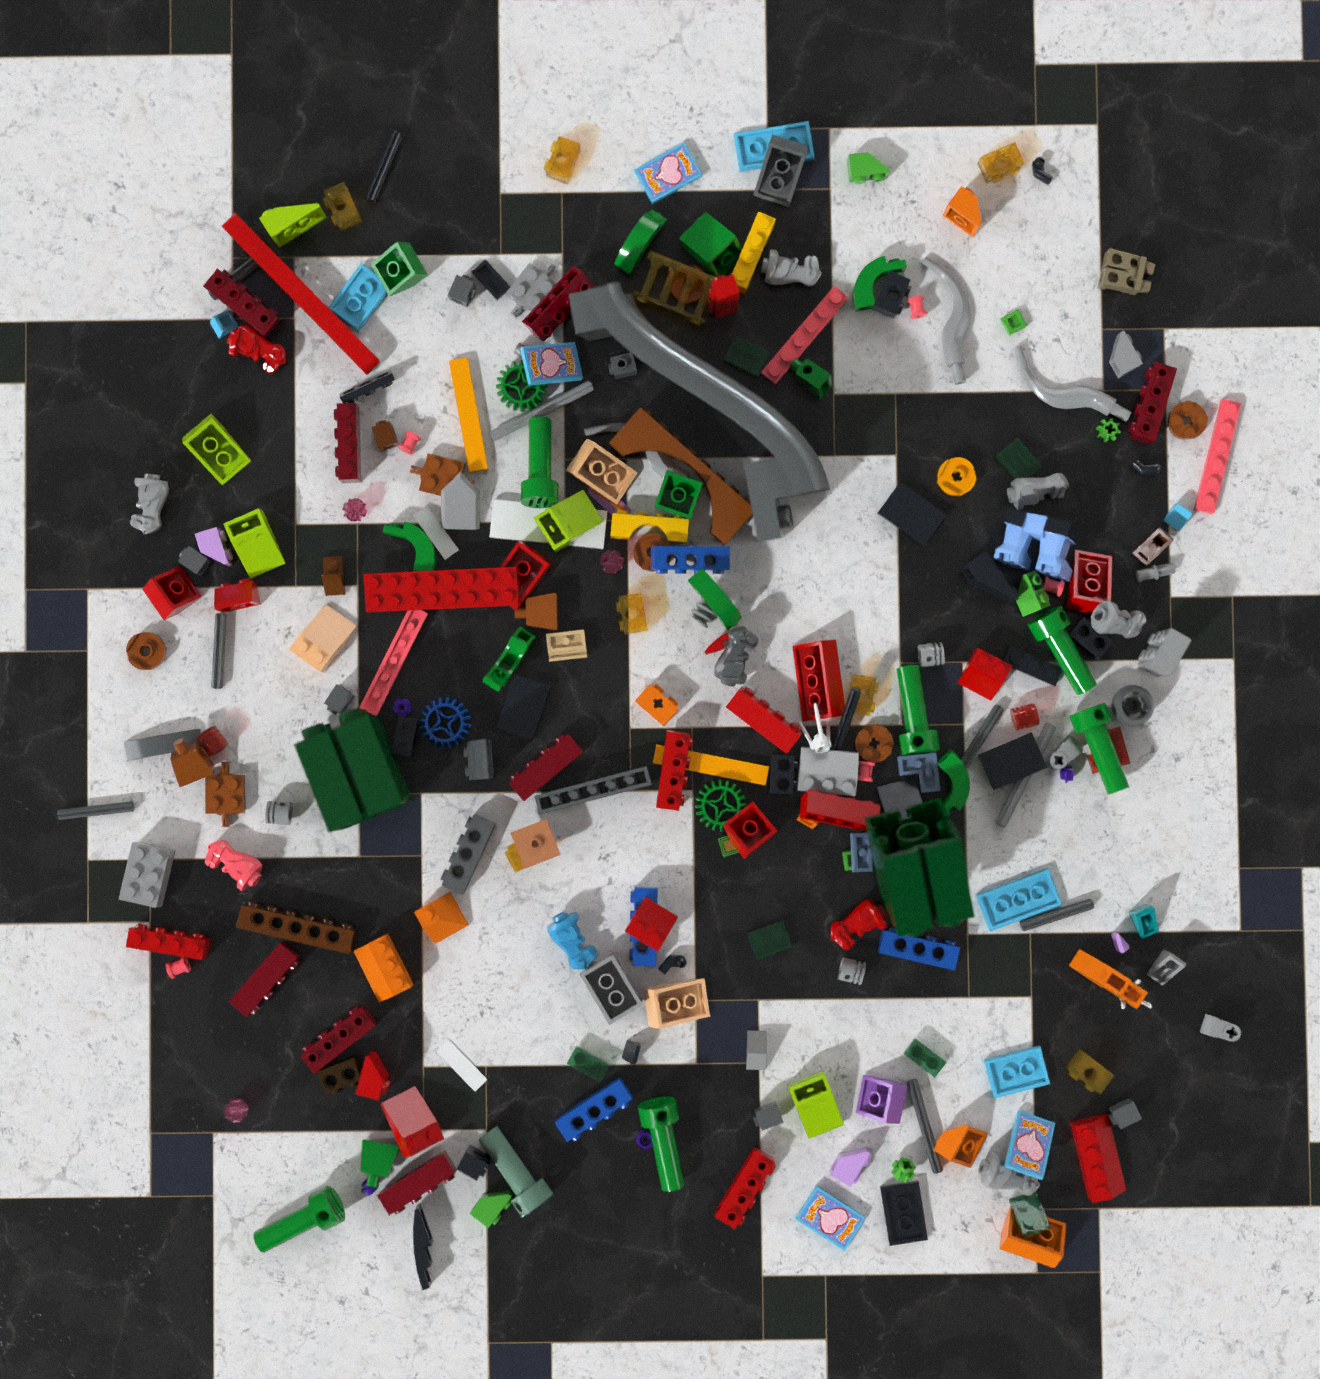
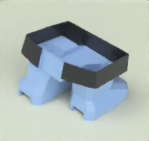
M1007 510L1004 523L1007 524L1004 542L996 548L994 558L1005 566L1029 570L1031 560L1027 550L1031 540L1040 541V550L1035 569L1050 578L1070 581L1073 571L1065 558L1070 545L1078 544L1079 530L1070 522Z

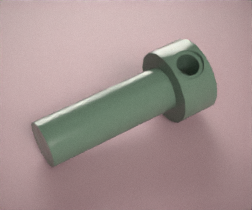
M498 1126L478 1139L515 1193L516 1197L511 1200V1203L521 1218L553 1195V1192L543 1178L535 1182Z

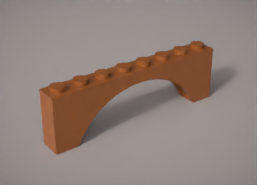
M640 407L610 441L609 445L623 457L636 452L654 451L673 456L688 465L701 479L709 495L712 509L709 533L721 544L725 545L753 514L751 501L746 497L743 499L736 487L733 485L728 486L724 482L726 479L720 473L716 472L715 474L710 470L711 465L704 459L700 461L696 457L697 453L692 448L683 446L681 444L682 440L676 434L671 435L664 423L661 421L657 423L652 418L654 415L645 408L643 410Z

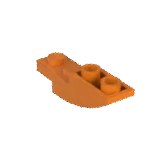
M1080 949L1069 964L1071 968L1135 1009H1138L1148 993L1131 982L1132 980Z

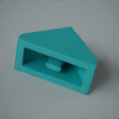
M1145 904L1129 911V915L1141 939L1159 932L1153 906Z

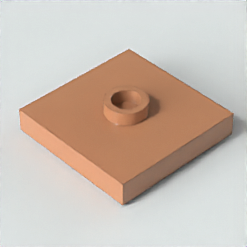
M547 819L511 832L524 869L561 855Z

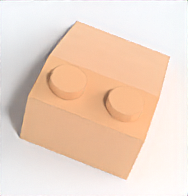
M589 439L585 440L566 469L571 475L615 504H618L638 474L635 470Z
M326 604L299 634L289 650L318 671L324 673L357 626Z
M705 978L643 988L649 1027L661 1029L710 1017Z

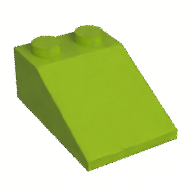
M315 203L268 209L259 219L280 248L327 217L320 205Z
M212 414L207 416L182 438L183 444L221 485L225 484L251 462V459Z

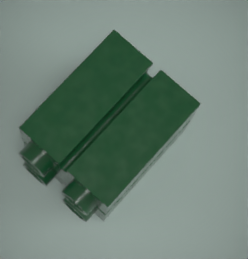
M356 708L338 715L340 726L332 729L330 723L325 725L318 723L301 730L304 740L294 744L328 833L344 830L374 818V815L377 813L381 815L413 802L396 756L391 754L392 746L380 716L368 715L366 709L360 710V708Z
M940 798L905 807L906 818L901 817L899 809L864 818L880 895L898 937L920 936L925 930L933 928L932 921H937L939 926L955 927L964 920L975 917L961 838Z

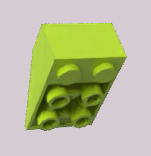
M584 490L549 507L534 517L535 522L555 553L604 522Z
M258 508L224 523L230 541L250 579L286 564L265 513Z
M823 1070L787 1084L808 1139L844 1125Z

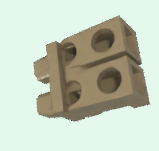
M1109 248L1104 254L1097 288L1117 290L1131 295H1135L1138 292L1148 293L1151 281L1142 280L1143 274L1151 276L1154 272L1155 264L1146 261L1147 257H1140Z

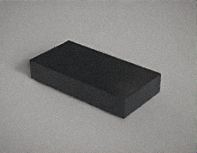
M486 259L471 271L497 301L510 288L508 283Z

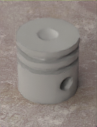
M942 642L918 645L920 667L935 666V664L938 666L940 663L941 665L945 664Z
M267 802L265 810V822L267 824H291L293 817L292 802Z
M843 957L838 971V980L850 983L853 981L854 984L858 982V985H861L866 963L856 962V960Z

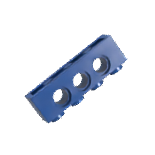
M651 547V570H656V574H668V570H675V574H687V570H694L695 574L701 568L713 570V574H724V570H730V547ZM669 555L675 557L676 561L673 566L667 562ZM688 555H691L694 558V564L692 566L688 565L686 562V558ZM707 555L713 558V563L710 566L705 563Z
M635 887L634 891H631L630 903H634V911H630V920L644 897L657 903L658 887ZM630 935L633 949H629V961H633V966H656V951L651 947L641 951L637 946L640 941Z
M888 927L887 930L885 929L881 932L877 951L885 955L955 970L960 947L955 946L956 942L944 939V943L936 941V937L925 935V938L898 937L895 929ZM899 938H903L905 941V945L902 948H896L895 942ZM917 943H923V950L919 953L915 952L914 946ZM936 947L942 948V954L939 957H934L933 950Z
M618 1077L557 1117L554 1123L567 1142L571 1139L576 1141L582 1136L583 1131L586 1129L590 1131L599 1125L598 1121L601 1119L607 1120L615 1114L614 1111L618 1108L624 1109L629 1106L632 1094L621 1077ZM607 1096H614L616 1102L608 1104L605 1099ZM596 1106L600 1109V1113L592 1115L589 1109ZM581 1117L584 1123L577 1126L574 1124L573 1119Z

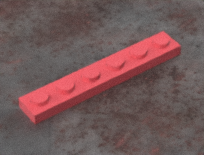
M834 286L761 371V374L772 384L776 385L790 369L791 362L803 354L848 301L849 297Z
M1227 399L1220 400L1195 501L1194 510L1208 514H1214L1241 403Z
M422 610L407 611L359 708L366 709L367 712L378 716L428 613Z

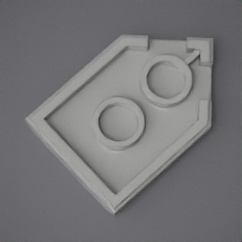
M462 472L456 475L441 490V528L480 529V490Z

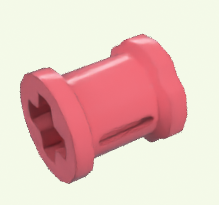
M923 295L907 299V303L911 307V319H918L928 315L924 309Z
M406 430V436L402 444L398 445V448L409 455H413V449L421 438Z
M1045 575L1042 586L1046 592L1054 593L1060 597L1065 581L1053 580Z
M858 761V780L873 782L871 777L875 763Z
M181 957L178 961L165 964L166 971L171 979L176 978V975L183 972H191V966L186 957Z

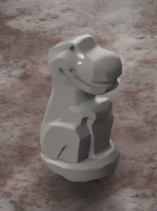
M774 249L769 251L768 258H763L761 273L765 274V282L770 285L800 282L810 287L818 281L822 274L819 270V262L816 256H806L804 265L801 266L798 264V258L789 259L779 256L777 250Z
M144 473V479H134V484L139 488V501L136 503V507L143 509V513L133 514L130 524L132 527L141 530L144 534H150L160 530L162 526L160 514L169 494V486L167 481L160 480V475Z
M1054 473L1041 478H1016L1011 482V488H1007L1009 502L1014 503L1017 510H1021L1024 508V505H1035L1039 500L1045 499L1044 495L1047 493L1051 499H1055V497L1057 499L1063 498L1065 490L1069 488V483L1062 473Z
M1106 600L1100 603L1091 615V625L1099 634H1121L1125 638L1137 636L1142 631V626L1146 623V617L1143 612L1132 611L1129 613L1126 610L1121 611L1118 609L1117 604Z
M990 1152L986 1159H982L978 1171L981 1174V1183L988 1188L1015 1189L1028 1196L1033 1194L1040 1186L1037 1178L1004 1167L1005 1161L1000 1160L996 1152Z

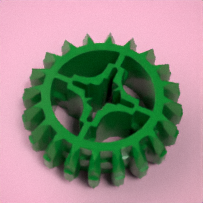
M523 360L519 361V366L513 361L512 368L509 365L505 366L507 372L504 370L500 371L504 377H497V381L501 383L496 384V388L501 389L497 392V395L503 396L501 398L502 403L508 401L506 403L507 408H510L513 404V411H516L518 406H520L521 412H524L525 406L531 411V404L538 407L536 401H544L540 395L547 394L542 389L547 388L548 385L528 386V381L525 379ZM518 373V378L515 381L507 383L511 376ZM521 379L523 380V383L526 386V388L524 387V389L522 390V393L518 387V385H520L519 383H522ZM507 389L518 392L519 400L509 396ZM536 389L534 395L526 399L527 392Z
M719 779L718 786H715V782L711 781L712 788L705 784L704 788L707 791L704 793L702 790H699L703 797H696V800L701 801V804H696L695 808H701V811L696 812L697 816L701 814L704 816L700 819V822L708 821L705 827L708 828L712 823L713 831L716 830L718 825L720 826V832H723V824L728 820L719 822L722 813L730 811L734 812L733 816L741 811V807L747 806V803L740 802V800L745 799V796H738L742 792L741 789H738L736 792L734 791L736 784H733L730 788L728 787L729 781L726 780L725 786H723L722 780ZM722 789L721 795L717 800L707 799L711 792ZM728 791L735 797L737 807L727 803ZM724 796L723 804H725L727 807H730V809L725 808L723 811L719 812V815H717L718 807L714 804H711V802H719V800H722V797ZM705 804L715 808L714 820L707 815Z

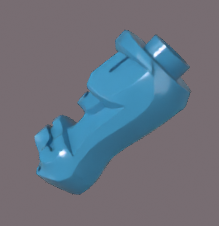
M566 911L554 916L552 918L554 922L547 926L548 933L551 939L567 954L570 967L577 970L587 969L589 964L597 957L598 952L593 945L582 948L581 944L586 939L580 934V929L577 925L579 920L578 913L567 914Z

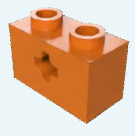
M649 684L635 702L661 725L665 726L679 710L676 707L678 703L672 697L667 699L662 694L664 690L657 684L654 686ZM655 699H662L663 707L654 708L655 703L653 701Z

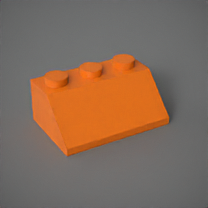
M388 933L354 950L379 1002L391 998L414 985Z
M1011 1205L1001 1232L999 1249L1055 1268L1064 1255L1066 1223Z

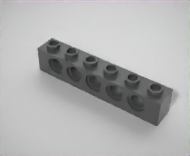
M645 766L534 797L540 815L649 786L652 783L648 768Z

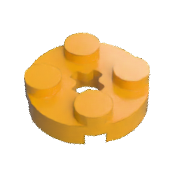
M961 457L945 461L937 473V484L946 494L951 496H962L969 492L976 482L973 465ZM959 472V477L962 479L955 482L951 475L952 473L956 474Z

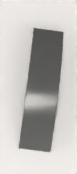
M201 729L124 742L127 761L172 753L176 751L173 743L178 739H184L187 746L198 743L201 748H204Z

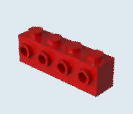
M734 274L727 277L721 275L714 278V281L711 282V288L708 289L709 298L707 306L710 314H714L715 319L737 312L740 292Z
M741 686L726 708L787 754L802 735L801 728L794 722H788L785 719V715L780 711L771 709L770 704L762 698L759 700L754 696L755 693L750 688Z
M667 730L656 808L679 811L680 806H684L685 795L681 794L682 788L687 786L688 776H684L685 768L689 769L690 757H687L688 749L692 750L693 738H690V733Z
M814 789L808 790L801 796V819L867 832L864 818L880 814V805L873 804L872 801L868 800L859 801L853 797H839L834 793L824 794Z
M136 924V926L128 930L127 948L199 960L208 958L211 939L204 938L205 935L193 933V935H186L184 931L174 930V932H168L166 928L161 927L150 929L147 928V925Z
M753 1147L715 1210V1218L733 1229L737 1225L741 1226L746 1217L744 1213L747 1208L751 1209L756 1199L754 1197L756 1193L763 1190L766 1184L765 1178L767 1175L771 1176L775 1170L776 1165H774L775 1160L773 1157L757 1147Z

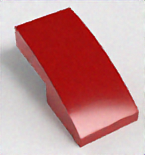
M729 632L712 642L705 650V655L724 650L723 642L728 641Z

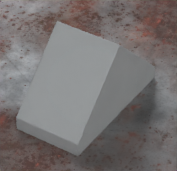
M1163 950L1147 972V975L1163 986L1186 966V963L1171 952Z
M747 1030L746 1070H765L767 1031Z

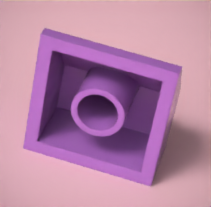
M863 1075L856 1113L885 1124H900L907 1085L893 1080Z

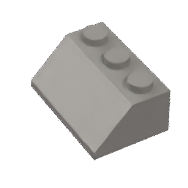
M801 747L797 790L808 791L814 789L820 793L855 796L858 780L859 752L829 750L825 753H816L815 749L811 750L810 747Z

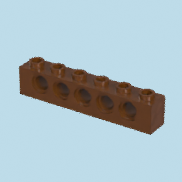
M248 901V904L241 905L236 928L350 954L353 950L357 929H353V925L342 923L341 926L335 925L333 920L323 919V921H318L312 915L304 914V917L297 916L295 911L285 910L284 913L278 911L277 907L267 906L263 908L259 907V903ZM257 913H261L264 916L263 923H259L256 920ZM276 917L282 919V927L275 925ZM294 922L301 924L302 929L300 932L294 930ZM313 926L319 927V936L313 935ZM332 930L339 933L337 941L333 940L330 936Z

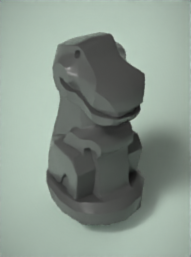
M745 626L730 630L727 647L715 664L714 676L721 679V683L727 686L734 687L736 684L746 683L747 675L744 673L745 662L749 659V654L744 649H754L759 642L758 637L749 632Z

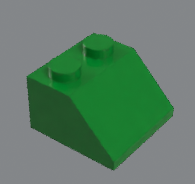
M396 242L371 263L389 296L415 286L428 275L412 246L406 242Z
M666 470L654 507L691 519L703 482Z

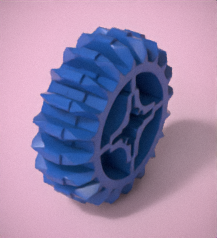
M441 697L438 698L439 704L432 700V708L429 705L425 706L429 712H421L426 718L419 719V722L425 723V726L419 727L420 730L426 729L427 731L422 736H430L427 740L428 743L435 740L434 747H437L439 742H441V749L445 748L446 743L449 748H452L453 741L456 746L460 745L457 739L460 738L462 741H465V737L462 734L469 735L470 733L465 730V727H471V724L466 723V720H470L471 716H464L468 709L461 711L460 709L464 704L460 703L456 706V699L450 704L449 697H446L445 703H443ZM450 707L457 713L446 716L440 708ZM436 712L438 722L431 728V717ZM443 718H445V720L450 719V722H448V728H446V726L439 727L443 723ZM460 718V728L455 735L453 724ZM443 729L449 734L450 738L441 739L434 733Z

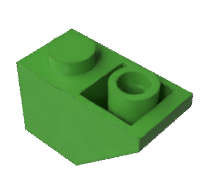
M864 152L848 155L849 182L863 184L868 180L881 182L888 178L889 168L870 153Z
M1034 570L1024 574L1017 596L1019 599L1016 600L1023 617L1051 606L1049 596L1042 586V580L1037 571Z
M506 1190L483 1194L472 1208L470 1215L487 1228L491 1224L495 1225L502 1216L499 1214L503 1208L507 1209L510 1206L513 1192Z

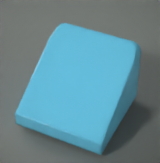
M229 310L213 316L210 321L212 328L219 338L239 327Z
M1176 503L1163 521L1177 531H1180L1190 519L1192 513Z

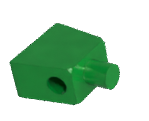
M795 358L791 362L789 368L795 371L797 382L821 400L832 387L831 374L809 359L802 363Z
M362 1140L361 1173L369 1174L366 1186L378 1188L380 1177H390L400 1152L399 1146Z

